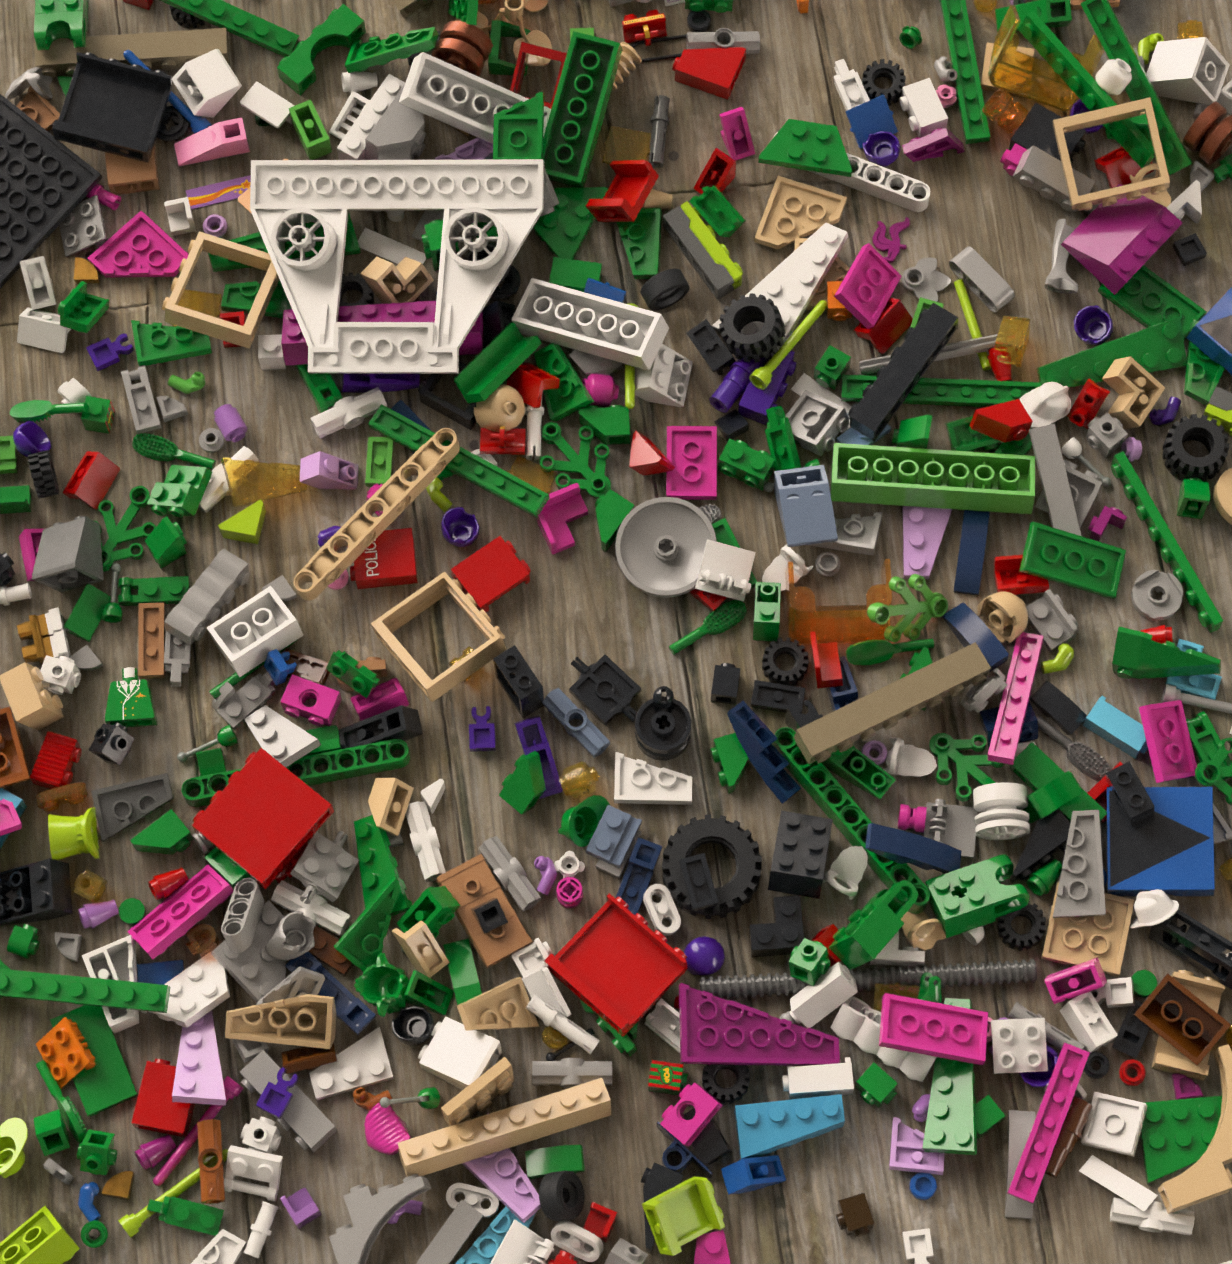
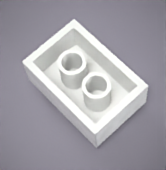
M271 586L207 627L214 643L239 677L264 662L268 652L275 649L281 651L303 636L297 620Z

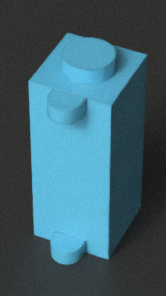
M1102 695L1087 715L1083 726L1134 759L1139 752L1145 754L1148 746L1143 725L1105 701L1106 697Z

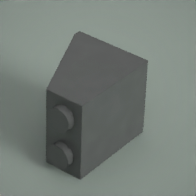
M78 516L73 521L66 523L58 522L53 524V527L43 529L32 579L59 592L103 581L100 524L89 519L87 516Z

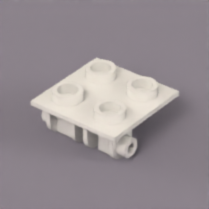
M707 539L695 589L744 601L746 593H749L751 589V584L748 582L756 552Z
M1045 1018L991 1020L994 1074L1048 1071Z
M514 1219L490 1264H546L545 1262L551 1252L555 1250L553 1248L555 1243L549 1239H543Z

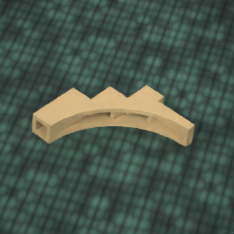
M1229 1044L1219 1047L1214 1053L1222 1088L1221 1115L1215 1135L1206 1152L1194 1165L1181 1175L1162 1183L1158 1188L1168 1214L1223 1195L1232 1189V1174L1228 1168L1224 1167L1225 1164L1232 1162V1051Z

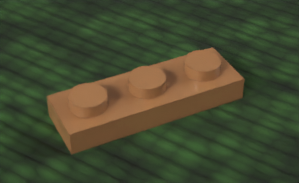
M164 603L139 604L138 676L140 679L165 678Z

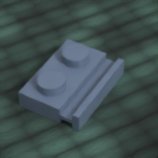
M607 805L588 844L586 853L620 868L642 824V820Z

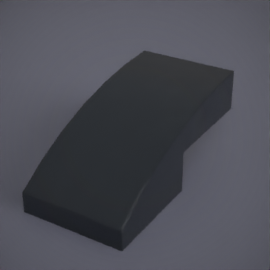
M1045 681L1030 698V701L1046 717H1051L1067 735H1072L1087 717L1070 698L1049 681Z
M1134 999L1135 1006L1129 1007L1112 1047L1137 1058L1150 1028L1134 1015L1143 1004Z

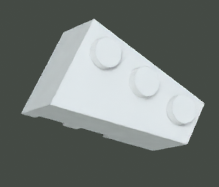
M132 935L82 955L90 978L137 982L136 942ZM102 1007L109 1027L114 1034L139 1024V1010Z

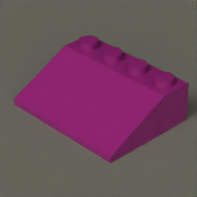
M1141 195V198L1130 201L1127 198L1119 199L1116 204L1110 206H1103L1102 203L1099 204L1061 244L1114 295L1182 224L1165 206Z

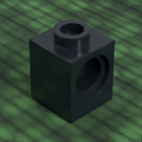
M722 663L721 666L715 665L711 702L736 705L741 668H736L735 665L730 663Z

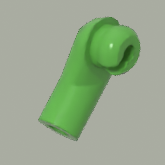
M195 372L191 378L184 380L173 374L169 378L168 386L189 394L204 387L205 376L201 372Z

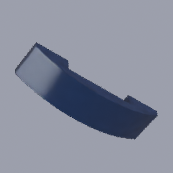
M964 510L953 592L979 595L990 514L988 511Z
M639 837L616 898L620 897L628 904V910L634 915L639 913L644 893L649 887L662 850V846Z
M309 952L291 959L285 965L291 973L300 966L323 974L325 980L318 995L334 997L337 1018L357 1035L376 1017L375 1013L359 998L350 993Z

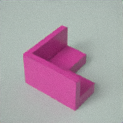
M578 483L550 493L549 500L538 517L535 518L552 555L575 546V541L567 523L588 515Z

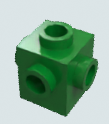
M806 938L803 939L799 946H795L788 961L791 977L811 986H814L820 976L826 974L830 967L827 947L818 941L813 942Z
M88 1129L82 1144H79L77 1150V1159L81 1160L80 1171L95 1175H107L110 1166H114L117 1160L118 1150L114 1149V1133Z

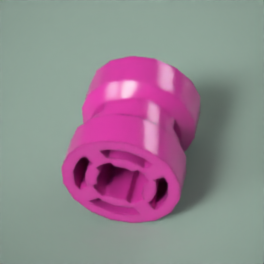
M900 804L898 829L906 831L910 828L916 832L924 833L927 807L918 806L917 808H910L909 805Z
M565 877L557 885L558 902L565 908H575L583 899V889L578 879Z

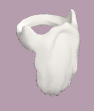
M786 544L781 548L780 555L766 568L762 582L781 583V591H784L790 585L796 583L800 577L807 575L813 569V566L806 567L805 561Z
M889 738L893 748L887 754L886 764L888 768L883 769L888 774L921 777L932 773L937 767L936 760L929 751L913 745H905L904 740L901 738Z
M851 846L844 849L832 863L830 870L824 874L822 884L827 881L832 887L848 895L849 899L852 900L858 893V883L861 881L867 867L868 856L863 847Z

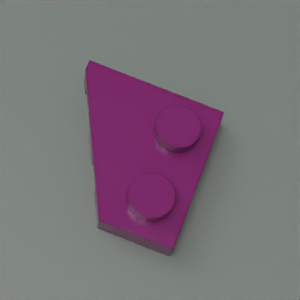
M947 128L935 129L929 135L913 138L909 143L902 145L904 154L913 162L943 157V151L956 149L957 154L965 152L963 143Z

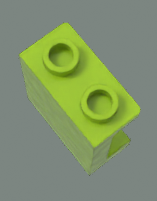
M694 1176L642 1203L660 1254L674 1256L682 1252L680 1246L712 1229L721 1230L725 1228L723 1212L716 1203L713 1195V1185L707 1178Z

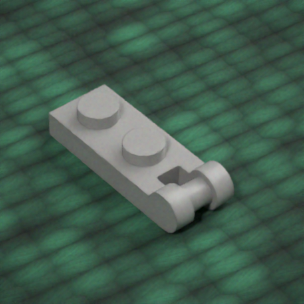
M145 365L139 366L138 370L130 372L128 370L121 371L137 434L160 429L161 424ZM141 379L140 383L132 385V381Z

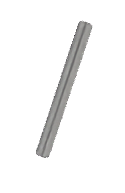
M996 334L946 344L934 361L985 352L994 347L1005 346V337L1003 334ZM891 355L860 361L861 374L877 373L883 365L887 366L891 360Z

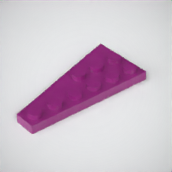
M679 984L681 1064L811 1066L840 1063L839 1038L811 1028L801 1027L786 1019L781 1020L770 1016L769 1013L735 1001H727L713 996L712 993L690 988L689 985Z

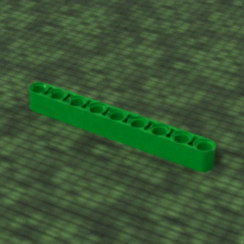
M788 727L778 729L775 733L778 739L772 745L790 763L786 768L828 818L833 819V824L853 847H863L868 856L867 864L888 889L898 883L894 878L896 875L903 876L915 886L923 902H915L908 912L913 914L923 912L930 898V891L907 863L899 864L890 859V862L882 863L877 858L880 855L865 849L866 843L860 837L867 836L868 824L872 823L871 820L822 763L815 761L810 764L807 762L805 765L797 764L795 759L801 758L805 761L806 759L794 740L796 732ZM786 739L791 745H781L779 740ZM820 778L823 784L817 785L811 779ZM835 797L840 803L832 804L827 798ZM851 816L856 820V823L850 824L845 821L844 817ZM901 889L896 897L901 902L907 901L908 894L906 890Z
M393 739L304 756L286 768L291 772L295 769L303 770L302 775L298 778L308 786L403 768L410 761V752L405 741ZM397 749L405 752L400 758H394L391 755ZM376 754L379 756V759L374 763L366 761L369 755ZM346 759L354 761L353 765L348 768L342 767L341 763ZM320 764L329 766L323 773L315 771L316 767ZM241 769L186 780L181 789L186 803L192 807L210 805L211 798L216 793L214 791L215 786L220 783L227 786L230 776L236 771L240 772ZM192 789H201V792L198 796H188L189 792Z

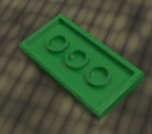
M1144 265L1115 295L1103 284L1098 289V293L1146 328L1171 318L1180 317L1183 340L1190 333L1192 320L1194 319L1199 322L1207 313V311Z
M1032 522L1030 523L1020 572L1115 599L1126 550Z
M83 1005L50 1019L52 1027H55L64 1017L76 1022L82 1034L81 1036L85 1038L81 1043L87 1042L88 1047L86 1049H90L92 1055L96 1058L94 1061L96 1065L88 1070L84 1068L73 1078L88 1117L138 1096L102 1007Z

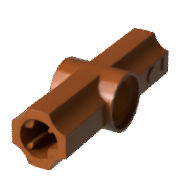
M203 1120L197 1122L201 1203L218 1204L225 1202L221 1120ZM216 1156L218 1163L214 1167L209 1168L204 1165L206 1158Z

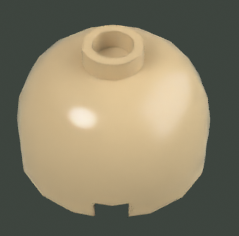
M501 384L485 401L477 402L476 407H474V415L481 428L499 432L500 426H505V431L515 429L521 423L525 413V404L522 396L516 389L505 384Z
M1001 591L993 593L983 599L978 605V617H983L986 626L1000 643L1005 641L1011 643L1027 627L1028 612L1026 605L1022 599L1010 592Z

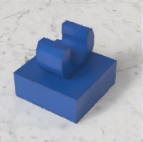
M277 649L268 652L264 663L265 669L276 686L284 683L287 675L293 673L297 666L296 662L286 664L285 661L289 660L290 653L284 652L280 654Z

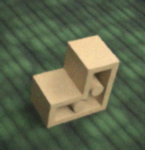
M376 257L360 273L382 304L414 302L434 281L421 262L408 257H404L396 267L392 262Z
M1131 356L1114 360L1102 378L1119 394L1108 413L1112 418L1116 417L1122 423L1123 429L1140 427L1165 389L1159 381Z
M24 662L1 674L0 682L15 720L38 731L64 717L61 710L63 704L58 695L44 689L41 682L43 681L41 671L37 667Z

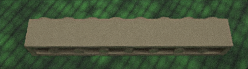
M226 28L86 37V47L74 48L73 41L70 39L61 38L51 43L50 50L37 51L35 43V67L41 68L43 75L52 78L56 76L73 77L77 65V52L83 54L92 53L99 58L107 60L112 58L123 64L131 65L123 56L125 50H131L150 70L163 69L171 71L176 68H182L186 62L215 49L220 50L230 65L229 37Z
M975 642L797 729L794 740L808 764L815 761L821 763L830 758L831 753L837 750L840 752L848 750L854 745L853 742L859 739L866 741L876 734L875 731L882 728L888 730L897 725L898 720L904 717L907 719L913 718L921 712L920 709L926 706L933 708L939 705L943 698L949 695L955 697L971 684L973 686L980 685L987 680L991 667Z

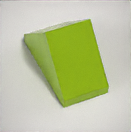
M260 499L219 524L218 527L222 537L258 544L266 515L264 503Z

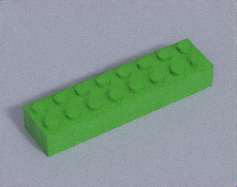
M834 443L831 469V500L838 502L1032 514L1035 499V456Z

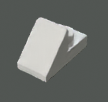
M1197 180L1166 207L1179 220L1186 214L1196 224L1200 221L1202 215L1200 182Z
M45 256L20 261L32 310L56 305L53 283L49 276Z
M898 931L876 958L870 961V965L915 967V965H918L919 968H923L925 951H919L917 947H904L903 950H898Z

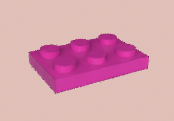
M868 243L862 246L834 297L869 329L874 327L902 276Z
M667 426V458L675 468L673 471L666 472V497L686 500H716L717 426Z
M1176 700L1139 707L1156 783L1194 777L1197 764L1182 701Z

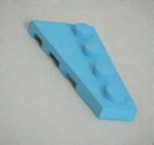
M505 1206L456 1264H490L514 1219L529 1228L535 1214L523 1224Z

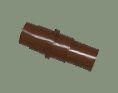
M1073 1096L1045 1174L1057 1178L1077 1140L1082 1139L1083 1135L1081 1133L1093 1108L1087 1101Z

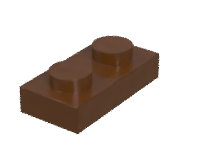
M315 926L313 930L315 944L308 952L338 973L346 976L354 963L335 949L334 945L338 942L337 938L320 927Z

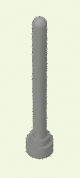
M1165 684L1161 703L1181 700L1184 704L1232 714V703L1181 693V690L1176 689V686Z

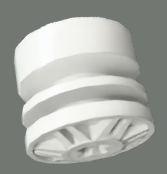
M993 783L975 788L973 790L974 810L981 812L974 819L977 824L975 835L986 840H1008L1029 834L1030 824L1027 822L1029 821V814L1026 811H1022L1028 807L1027 787L1018 783Z

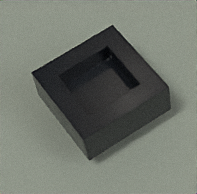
M1196 233L1173 243V248L1183 266L1203 259L1207 255Z

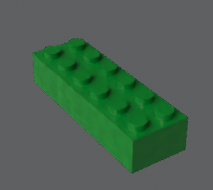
M573 31L543 137L544 167L549 179L579 188L585 187L623 51L619 42Z

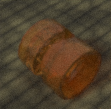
M1003 88L996 91L982 109V112L992 121L997 120V125L1007 134L1015 131L1028 114V110L1018 101L1013 102V96Z

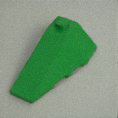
M1124 627L1118 628L1112 668L1113 673L1120 678L1144 679L1220 674L1221 659L1193 649H1188L1184 652L1175 646L1173 642L1166 641L1161 644L1151 640L1153 635Z

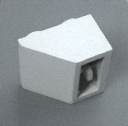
M219 49L212 50L186 62L172 78V81L194 116L211 118L215 117L242 86Z
M662 344L649 371L635 367V395L648 402L684 407L693 362Z

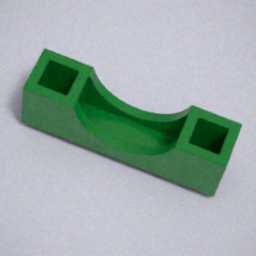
M344 4L338 9H334L322 25H317L305 41L299 42L295 50L279 62L277 69L280 80L301 96L317 80L313 66L316 56L322 50L331 46L350 48L354 40L360 39L366 33L364 20Z

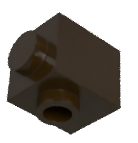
M865 1193L838 1200L837 1206L840 1213L836 1214L840 1230L845 1229L847 1236L854 1234L855 1238L869 1234V1229L873 1228L874 1221Z

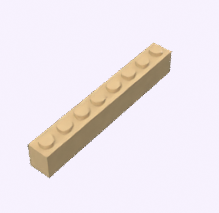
M599 1078L399 1142L400 1160L406 1177L418 1174L419 1177L611 1116V1099L603 1079Z

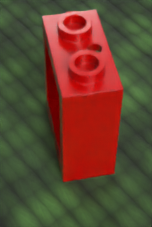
M521 42L510 91L516 94L520 93L529 54L560 61L561 65L552 102L544 101V106L552 109L567 53Z

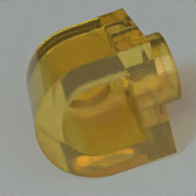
M86 869L84 874L81 873L74 883V887H76L74 893L92 903H97L104 894L108 881Z

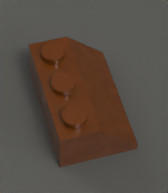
M1168 973L1134 1014L1196 1066L1201 1063L1231 1026L1228 1021Z

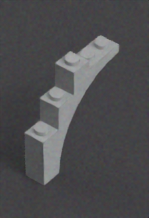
M414 1174L404 1178V1183L394 1187L393 1184H389L379 1188L378 1194L375 1188L365 1184L351 1188V1193L344 1195V1199L353 1227H351V1224L336 1229V1234L329 1236L338 1264H366L372 1245L381 1229L394 1213L414 1197L431 1189L428 1178L419 1177L418 1174Z

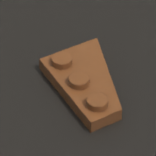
M30 85L27 95L22 101H19L16 107L49 132L52 130L54 121L59 120L60 113Z

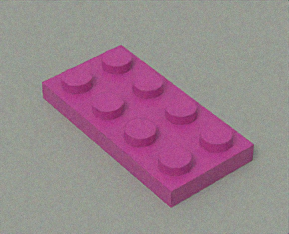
M206 865L127 932L154 959L165 952L167 947L174 941L184 936L198 921L203 920L217 905L226 901L234 890L211 866Z
M885 993L882 997L879 1046L983 1065L986 1060L988 1012Z

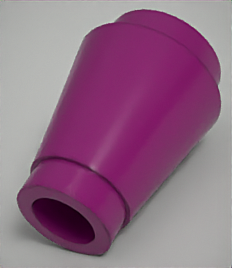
M167 1134L164 1137L140 1145L139 1149L134 1153L144 1170L150 1167L153 1169L176 1148V1145L170 1135Z

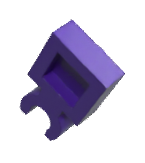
M126 333L119 335L115 342L111 343L108 337L86 347L97 371L119 362V354L127 355L134 351L132 344L122 346L123 342L129 340Z
M486 706V714L484 716H478L476 707H473L471 713L476 724H469L470 752L496 751L495 723H487L491 719L490 707Z
M283 1067L277 1073V1084L268 1082L256 1103V1107L278 1119L282 1117L293 1097V1094L288 1092V1089L294 1087L298 1082V1075L296 1074L293 1075L290 1081L283 1080V1076L286 1073V1069Z

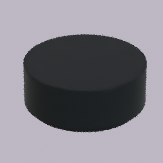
M704 9L699 12L691 11L687 17L689 30L691 32H707L711 26L710 14Z

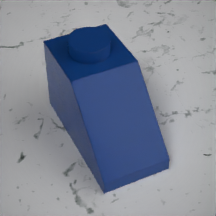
M779 1155L745 1158L721 1169L728 1195L747 1193L786 1181Z

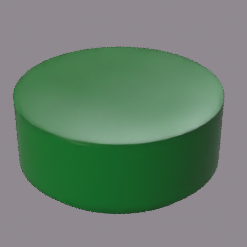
M129 898L121 903L119 916L125 924L134 926L146 916V909L140 900Z
M1139 970L1131 977L1134 994L1138 997H1149L1157 987L1155 975L1148 970Z

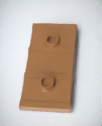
M482 854L436 878L439 887L446 886L460 904V907L454 913L487 969L533 943ZM492 898H497L508 923L484 934L471 909Z

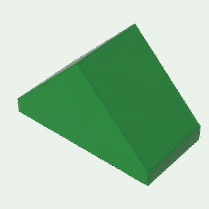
M413 970L404 996L408 1004L445 1015L454 991Z

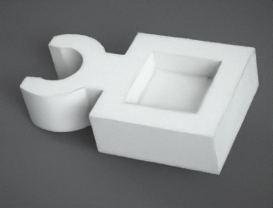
M1131 977L1108 979L1105 987L1090 991L1098 993L1095 998L1098 1005L1106 1001L1108 1008L1135 1006L1133 980Z
M930 1229L902 1232L906 1260H914V1264H930L926 1260V1258L934 1256Z

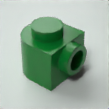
M24 924L23 927L15 925L8 941L7 952L26 959L30 955L34 956L40 944V941L37 940L39 929Z

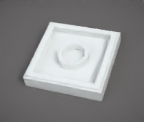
M1094 1092L1091 1103L1093 1108L1085 1125L1081 1140L1082 1145L1134 1157L1147 1104Z

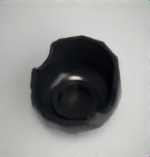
M418 1006L401 1009L398 1016L392 1019L391 1022L395 1036L402 1043L410 1046L424 1043L429 1039L434 1029V1021L431 1014L425 1008Z

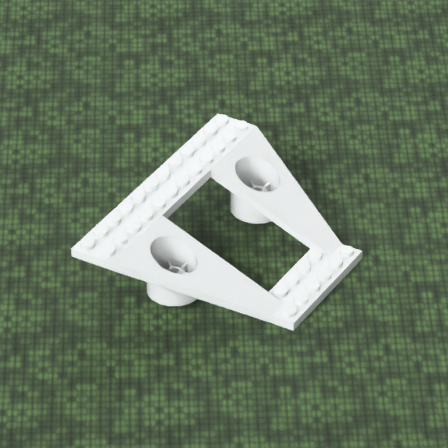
M251 160L250 210L308 345V372L458 374L459 348L544 210V160ZM444 210L435 324L433 322H338L349 211ZM308 222H314V223H315L310 229H309V228H305V227H306V223H308ZM478 222L488 223L483 229L478 227ZM322 225L325 237H316L314 231ZM494 225L497 227L498 237H488L486 232ZM463 230L462 237H457ZM479 236L475 242H472L473 237ZM285 241H291L293 246L285 253ZM316 241H324L323 247L318 253L314 249ZM456 241H464L465 246L456 254ZM488 241H497V245L491 253L486 248ZM295 250L300 252V261L290 260L288 257ZM312 250L316 254L313 258L305 260V252ZM467 250L473 252V261L463 260L460 257ZM485 250L489 254L483 260L477 261V252Z

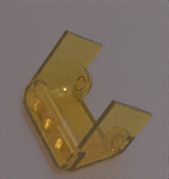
M1010 5L994 41L988 71L991 84L1002 90L1053 108L1070 111L1074 103L1080 98L1069 88L1048 62L1016 51L1019 45V37L1016 30L1020 23V18L1016 6ZM1094 34L1084 55L1076 52H1071V54L1092 76L1104 50L1097 35Z

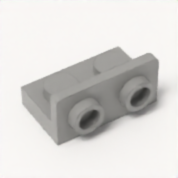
M1048 589L1043 597L1029 604L1026 608L1029 624L1037 635L1044 636L1043 643L1051 653L1061 644L1067 643L1076 637L1078 623L1072 614H1067L1059 595L1053 594Z

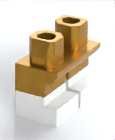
M58 607L48 610L49 613L39 616L29 615L30 621L17 625L21 641L30 638L34 639L33 645L22 647L23 658L26 663L39 661L43 665L46 655L57 659L60 656L68 658L71 656L63 616Z

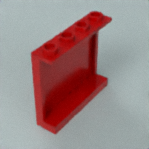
M260 748L257 753L254 751L248 756L245 761L246 765L240 772L236 771L230 776L229 784L223 791L219 790L213 795L210 801L211 804L205 811L201 810L196 814L192 827L197 834L200 833L250 874L266 890L333 814L334 810L328 801L264 749Z
M609 893L607 895V902L555 956L551 953L544 960V963L552 975L624 1037L688 969L687 956L678 947L673 949L666 943L668 941L661 932L658 930L653 932L647 926L648 922L640 914L636 913L634 915L628 910L629 906L622 898L617 897L615 899Z

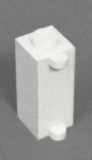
M837 962L828 969L826 974L820 976L814 986L807 985L790 998L791 1016L798 1024L802 1022L807 1028H811L858 992L855 978L850 974L845 965L842 966Z
M845 1057V1063L797 1067L786 1066L787 1075H782L783 1091H788L789 1099L853 1094L854 1091L850 1057Z

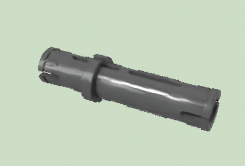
M664 95L655 96L654 112L650 120L652 134L648 162L651 163L653 168L663 167L666 130L670 122L668 117L670 98Z

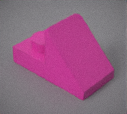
M739 107L719 114L723 128L720 133L730 157L736 161L754 155L755 150L745 110Z

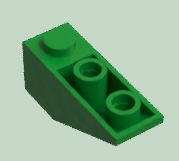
M1037 0L995 9L997 33L1019 31L1018 29L1024 18L1032 11L1038 15L1048 28L1069 26L1072 21L1070 0Z
M854 746L843 752L837 750L831 753L830 758L821 762L839 777L879 800L896 781L894 777Z

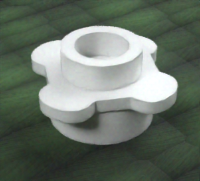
M572 851L565 852L560 860L554 862L555 870L559 871L563 878L574 877L578 872H583L585 869L584 863L579 861Z

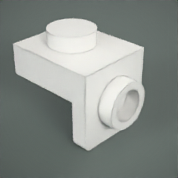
M537 938L532 944L515 952L511 957L524 978L545 967L544 960L552 951L546 941L541 943L540 939Z

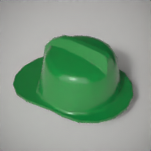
M593 795L577 806L567 809L562 816L561 827L558 829V833L573 841L578 847L587 846L607 805H610L609 802L601 795Z

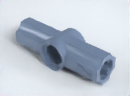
M559 688L552 690L542 701L547 710L565 727L566 732L571 737H574L593 758L600 756L610 745V741L587 718L586 713L579 709ZM573 719H580L583 722L579 727H573L569 723Z

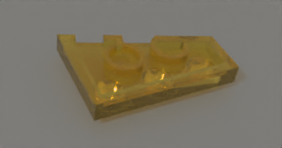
M232 458L221 459L234 508L255 503L260 499L265 501L307 490V485L300 482V465L273 462L260 463L253 460H232Z

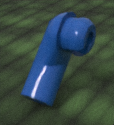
M95 1182L85 1183L80 1188L78 1206L88 1221L101 1218L100 1213L93 1204L94 1196H97L100 1191L99 1186Z

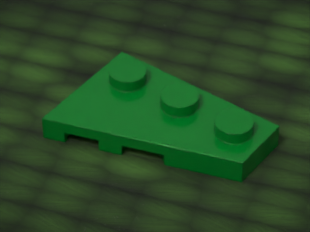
M131 320L139 366L212 353L210 337L208 335L180 326H163L162 323L153 322V324H141L140 321Z

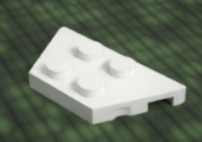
M210 951L164 984L171 987L167 1013H151L157 1014L160 1019L174 1021L177 1025L188 1028L230 997L227 984V970Z

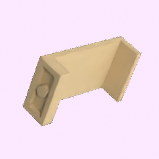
M1178 970V972L1172 973L1171 977L1218 1013L1221 995L1226 986L1210 976H1205L1203 979L1195 977L1194 973L1186 970ZM1158 1035L1152 1068L1169 1073H1179L1186 1077L1204 1081L1209 1072L1210 1065H1208L1210 1052L1196 1066Z

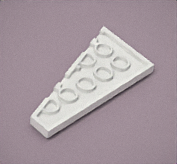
M825 223L745 295V297H749L750 293H755L756 297H759L761 294L766 297V300L770 298L774 305H777L785 325L786 334L785 337H782L783 344L791 336L847 240L848 233ZM719 319L712 325V327L715 331L721 333L719 329V324L721 322ZM759 321L751 322L744 326L741 334H754L763 327L764 323Z

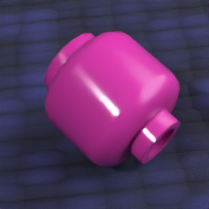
M591 373L587 379H583L582 383L594 400L589 405L608 407L613 399L618 398L619 386L615 384L614 378L611 375Z

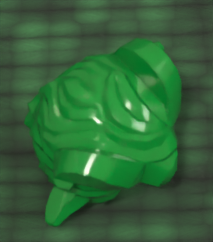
M380 953L377 956V964L367 967L363 975L355 980L356 984H354L356 992H359L360 996L368 1003L377 1006L378 1015L385 1017L386 1011L388 1014L405 1009L406 999L404 994L409 984V978L406 976L404 969L389 964L385 953Z

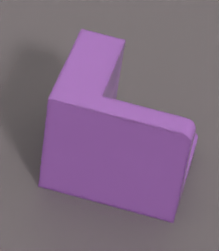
M306 1188L300 1189L288 1198L285 1195L280 1198L298 1229L322 1215Z

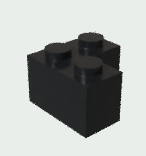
M799 895L774 897V923L750 924L751 958L791 955L795 946L801 944L804 939Z

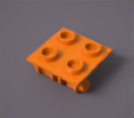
M64 1017L36 1043L42 1058L46 1061L60 1089L84 1068L88 1070L96 1065L94 1062L96 1058L92 1055L90 1049H86L88 1043H81L85 1038L81 1036L82 1034L77 1027V1023L73 1022L72 1019H67V1017Z

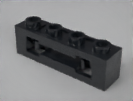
M1179 909L1166 921L1151 926L1149 939L1232 990V953H1229L1228 957L1224 954L1227 949L1232 952V942ZM1177 918L1190 925L1187 932V925L1177 926Z

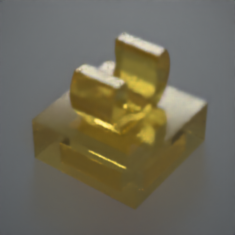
M1187 20L1186 22L1178 23V40L1204 37L1202 22Z

